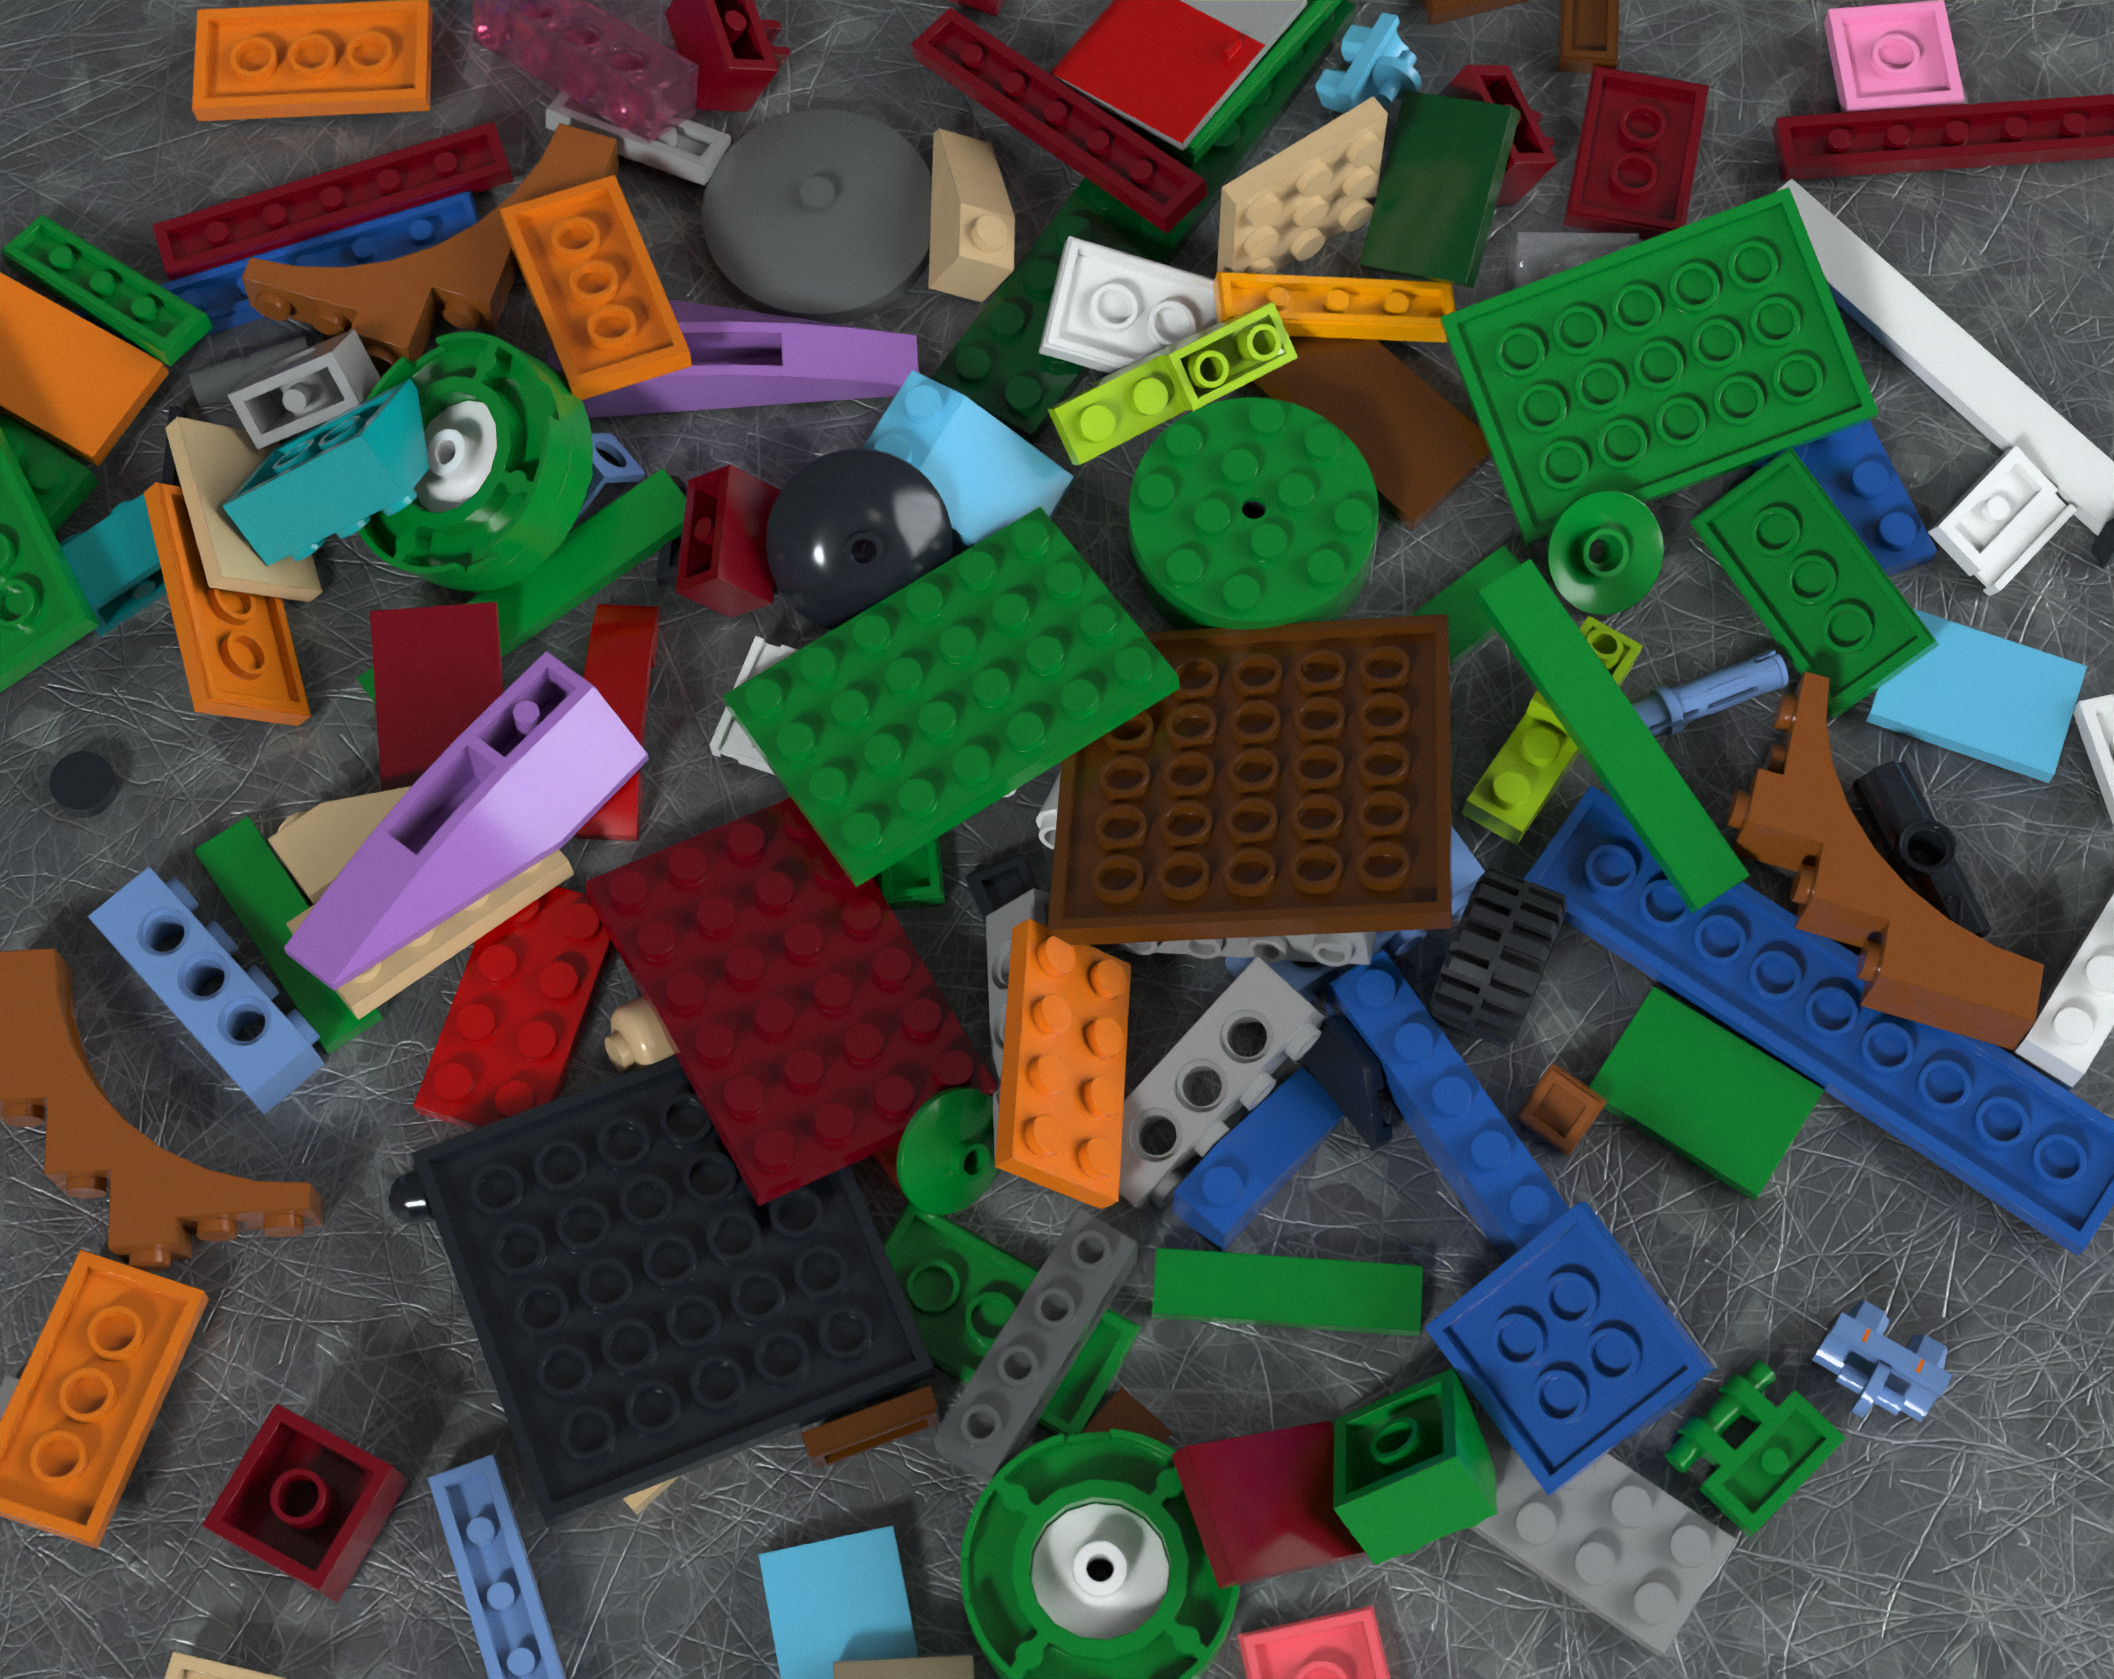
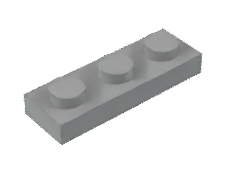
M574 78L546 108L545 128L556 131L559 123L614 138L617 140L619 155L703 186L710 180L720 159L731 146V135Z

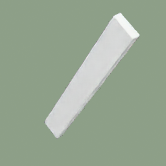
M1790 179L1777 191L1787 187L1790 188L1835 303L2001 451L2005 452L2017 446L2058 489L2055 494L2066 506L2072 504L2077 509L2073 515L2099 536L2105 524L2114 518V462L1798 183Z

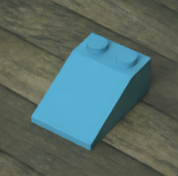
M913 370L863 446V448L888 452L906 460L930 480L943 499L948 511L952 528V548L962 553L1040 506L1052 519L1074 483V476L967 396Z

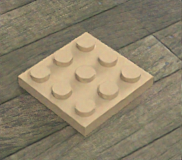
M1374 96L1222 186L1217 272L1276 274V271L1296 259L1304 261L1311 258L1323 247L1325 241L1344 230L1352 232L1363 226L1371 218L1377 197L1388 113Z

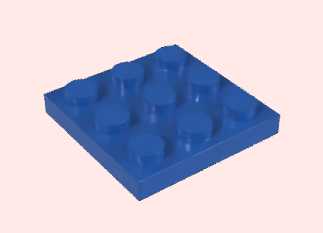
M1578 1202L1424 1327L1548 1496L1557 1493L1714 1370L1707 1358L1587 1202Z

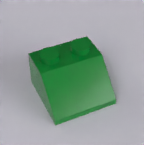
M1454 1368L1334 1419L1333 1509L1375 1565L1399 1555L1413 1553L1427 1543L1458 1530L1475 1527L1483 1520L1498 1514L1495 1467L1461 1379Z

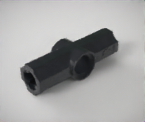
M1893 760L1873 768L1864 776L1856 779L1852 789L1887 856L1886 862L1909 888L1946 918L1980 938L1986 937L1991 931V927L1955 859L1957 852L1955 837L1948 827L1935 820L1906 762H1895ZM1908 849H1919L1926 852L1933 860L1934 865L1924 866L1916 863L1909 856Z

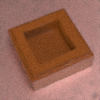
M1552 1063L1514 1118L1569 1156L1606 1106L1608 1100L1556 1063Z

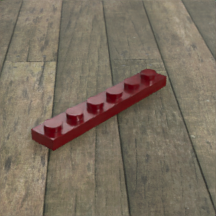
M951 7L910 44L916 61L1165 233H1168L1208 195L1205 179Z
M2114 94L1776 117L1772 131L1780 179L1785 181L1790 179L1800 180L2114 158Z
M494 121L155 223L152 224L166 274L169 280L172 281L468 190L471 191V194L514 182L497 128Z

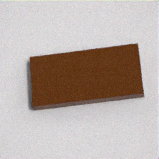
M1289 336L1298 358L1245 384L1258 397L1278 399L1305 407L1323 416L1344 432L1356 445L1372 473L1378 502L1412 531L1491 459L1481 429L1377 340Z

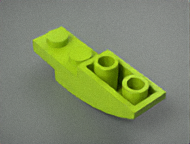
M1268 302L1123 367L1093 382L1094 386L1048 408V412L1072 464L1081 465L1185 411H1194L1298 358L1274 302Z
M1588 615L1579 630L1615 682L1621 687L1638 658L1643 645ZM1538 690L1532 697L1525 715L1467 798L1461 812L1464 816L1515 845L1519 843L1537 814L1541 815L1580 754V750Z

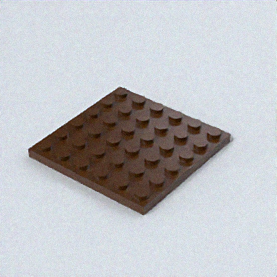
M1448 614L1288 623L1263 629L1204 628L1143 632L1178 674L1180 689L1062 761L1047 928L1049 938L1055 936L1069 945H1093L1453 928L1450 644Z

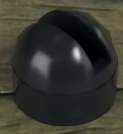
M417 1170L397 1177L390 1188L391 1194L388 1198L389 1209L405 1223L420 1224L435 1221Z

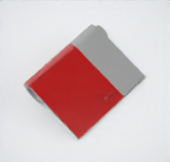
M1112 0L1049 74L1098 107L1099 105L1183 151L1307 5V0Z

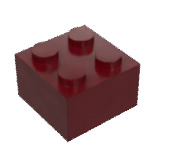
M276 1403L202 1526L230 1545L338 1603L409 1481L392 1465Z

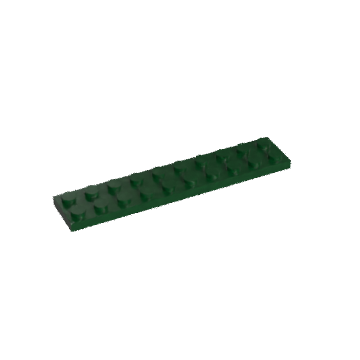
M1343 0L1194 166L1149 137L1147 131L1128 121L1125 125L1126 127L1205 179L1208 195L1168 233H1165L1085 177L1015 267L1014 271L1008 276L932 375V380L967 396L1028 443L1034 445L1052 421L1048 408L1068 399L1091 369L1038 353L1064 244L1068 237H1075L1169 266L1220 199L1222 186L1236 178L1354 22L1357 6L1347 0Z

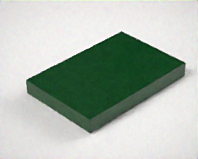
M1405 90L1359 265L1367 270L1474 289L1520 111L1513 106Z

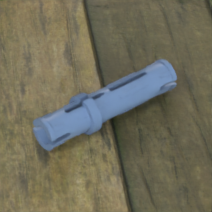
M1769 649L1748 660L1724 667L1685 684L1672 688L1662 685L1651 689L1649 697L1643 698L1631 705L1653 736L1662 733L1666 736H1672L1682 732L1685 724L1748 701L1758 695L1786 687L1789 680L1788 671L1780 654H1776L1775 649Z

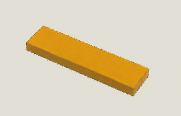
M1217 272L1213 284L1217 324L1265 303L1274 302L1288 336L1447 343L1440 324V317L1456 311L1452 285L1434 281Z

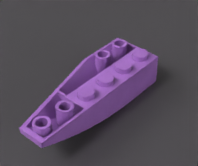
M668 300L690 350L692 366L584 399L582 402L588 418L891 397L896 396L912 370L919 373L916 335ZM547 337V364L562 374Z
M546 651L457 737L375 828L285 945L286 954L335 991L562 848L649 760L648 753L598 690Z

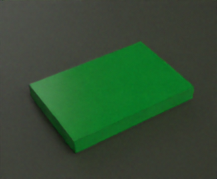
M1656 987L1652 988L1589 1086L1608 1100L1604 1107L1605 1110L1754 1202L1824 1092V1089Z

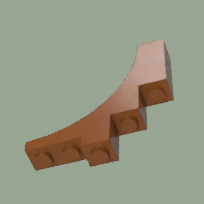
M559 123L541 160L510 197L478 223L442 243L394 260L350 267H307L250 257L242 276L250 307L255 308L260 314L273 320L285 321L291 318L312 324L318 331L332 337L355 329L377 372L385 374L403 356L414 362L422 357L437 316L443 317L447 322L461 329L473 330L478 327L495 332L518 272L522 273L503 227L499 209L612 175L617 177L619 172L617 140Z
M1805 671L1794 693L1783 692L1779 699L1772 725L1774 729L1782 731L1779 745L1775 743L1771 745L1763 769L1758 768L1747 791L1737 788L1732 797L1726 818V825L1735 828L1731 849L1736 855L1796 872L1790 894V901L1799 903L1795 929L1862 948L1856 967V978L1865 980L1860 1006L2014 1050L2036 1021L2044 964L1996 947L1946 918L1909 888L1876 851L1848 806L1832 762L1826 722L1829 678Z
M55 948L0 951V1120H3L5 1124L10 1126L34 1127L42 1125L44 1117H47L44 1174L62 1191H66L67 1196L80 1199L100 1198L105 1196L107 1189L110 1188L108 1248L125 1264L146 1272L169 1269L171 1261L192 1260V1234H197L198 1239L216 1242L233 1240L237 1238L238 1231L261 1229L268 1236L293 1237L303 1234L304 1227L324 1225V1199L311 1183L256 1181L208 1170L161 1148L130 1125L111 1104L88 1062L75 1017L72 968Z

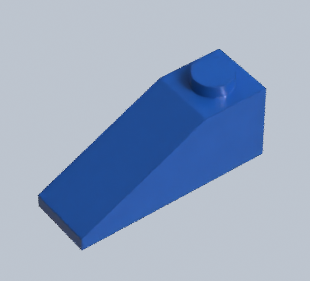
M1300 1067L1221 1139L1174 1190L1172 1212L1218 1252H1225L1346 1116L1318 1080L1304 1068Z

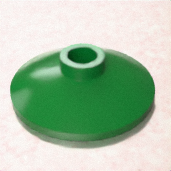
M1602 490L1577 498L1559 514L1548 536L1546 567L1552 585L1568 604L1578 610L1596 615H1610L1627 610L1646 596L1658 578L1664 554L1661 529L1656 518L1646 505L1626 493ZM1599 540L1603 551L1600 558L1592 562L1589 558L1590 546L1593 541Z
M970 1086L948 1088L928 1099L909 1121L899 1144L896 1168L898 1182L903 1194L917 1208L934 1215L956 1213L977 1201L993 1183L1000 1169L995 1167L993 1097L989 1094H981V1090Z

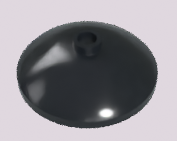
M849 448L827 453L799 469L786 482L776 497L769 514L765 536L769 568L783 597L803 617L831 631L951 560L953 547L952 528L948 511L943 499L930 480L906 460L888 452L868 448ZM860 539H868L874 543V551L866 559H857L851 553L853 544Z

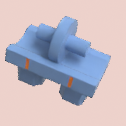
M1865 1300L1859 1301L1847 1315L1841 1312L1818 1346L1812 1361L1837 1374L1836 1382L1857 1393L1850 1412L1863 1419L1873 1403L1896 1416L1899 1411H1902L1917 1421L1922 1422L1933 1403L1946 1390L1952 1374L1943 1370L1947 1347L1927 1335L1914 1334L1906 1347L1883 1336L1890 1320L1883 1310Z

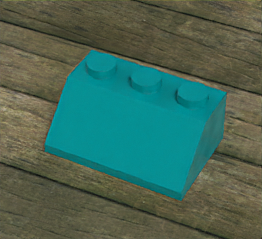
M409 378L274 448L222 507L267 567L288 556H291L295 562L300 561L319 549L324 544L326 537L334 533L340 539L349 537L370 521V515L380 510L386 516L393 515L405 508L417 497L418 494L413 488L430 469L416 386Z

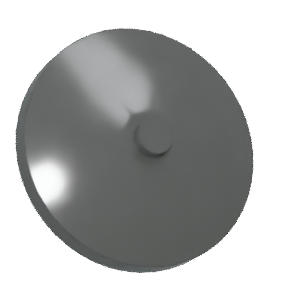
M810 109L776 117L753 128L737 140L722 156L707 183L702 204V227L710 260L716 273L727 288L742 302L760 313L835 324H844L863 319L890 306L902 297L920 278L929 263L932 175L924 159L906 138L896 130L871 117L836 109Z

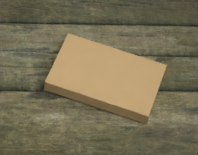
M176 417L165 430L208 586L210 588L310 603L323 591L312 554L297 562L291 556H288L267 567L222 507L272 450L280 446V442L277 441L257 449L247 430Z

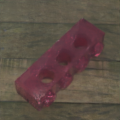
M473 0V41L558 91L563 92L647 143L651 144L696 114L699 65L585 0Z

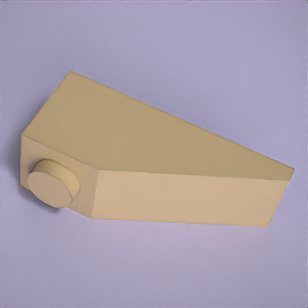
M938 128L933 134L928 288L983 302L1014 271L1015 216L992 143Z
M412 786L321 802L309 811L302 810L288 817L280 825L278 832L268 838L269 843L284 866L313 905L318 902L369 835Z

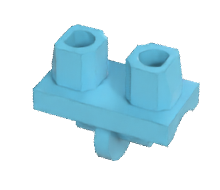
M1382 12L1374 27L1356 25L1349 27L1342 39L1341 53L1345 64L1351 66L1348 71L1333 68L1324 69L1316 83V91L1322 107L1344 114L1373 96L1380 105L1390 106L1394 98L1403 99L1405 90L1418 92L1422 81L1417 70L1413 68L1417 57L1409 51V48L1400 40L1397 34V27L1400 23L1397 15Z

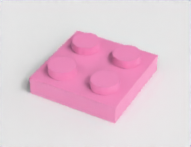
M1944 0L1828 9L1824 26L1841 113L1963 104L1965 97Z

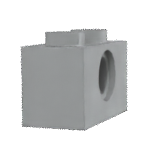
M352 329L252 371L227 396L257 449H260L326 422L365 402L381 378L355 329Z

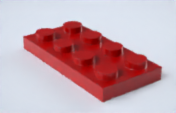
M556 886L476 940L413 1107L418 1114L475 1130L559 1099L614 948V943L587 894Z

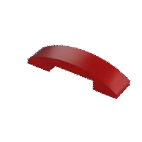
M597 604L589 638L583 678L598 690L643 747L651 668H655L660 608L659 606ZM641 768L574 835L576 839L639 840L644 788Z

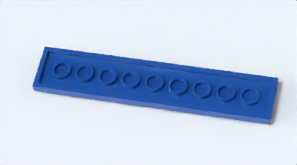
M1593 785L1589 787L1524 877V880L1566 896L1567 911L1564 917L1565 922L1802 1077L1824 1089L1825 1092L2074 1255L2079 1256L2086 1249L2114 1205V1120L1997 1045L1860 1006L1865 980L1856 978L1859 956L1830 938L1795 929L1797 918L1795 915L1743 882L1692 914L1613 798Z

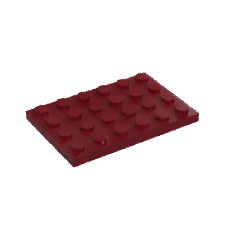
M791 797L586 881V893L643 998L657 1016L671 1049L758 1206L899 1143L906 1126L916 1111L928 1099L943 1090L956 1086H970L981 1090V1094H989L991 1097L997 1091V1084L874 879L871 878L855 887Z

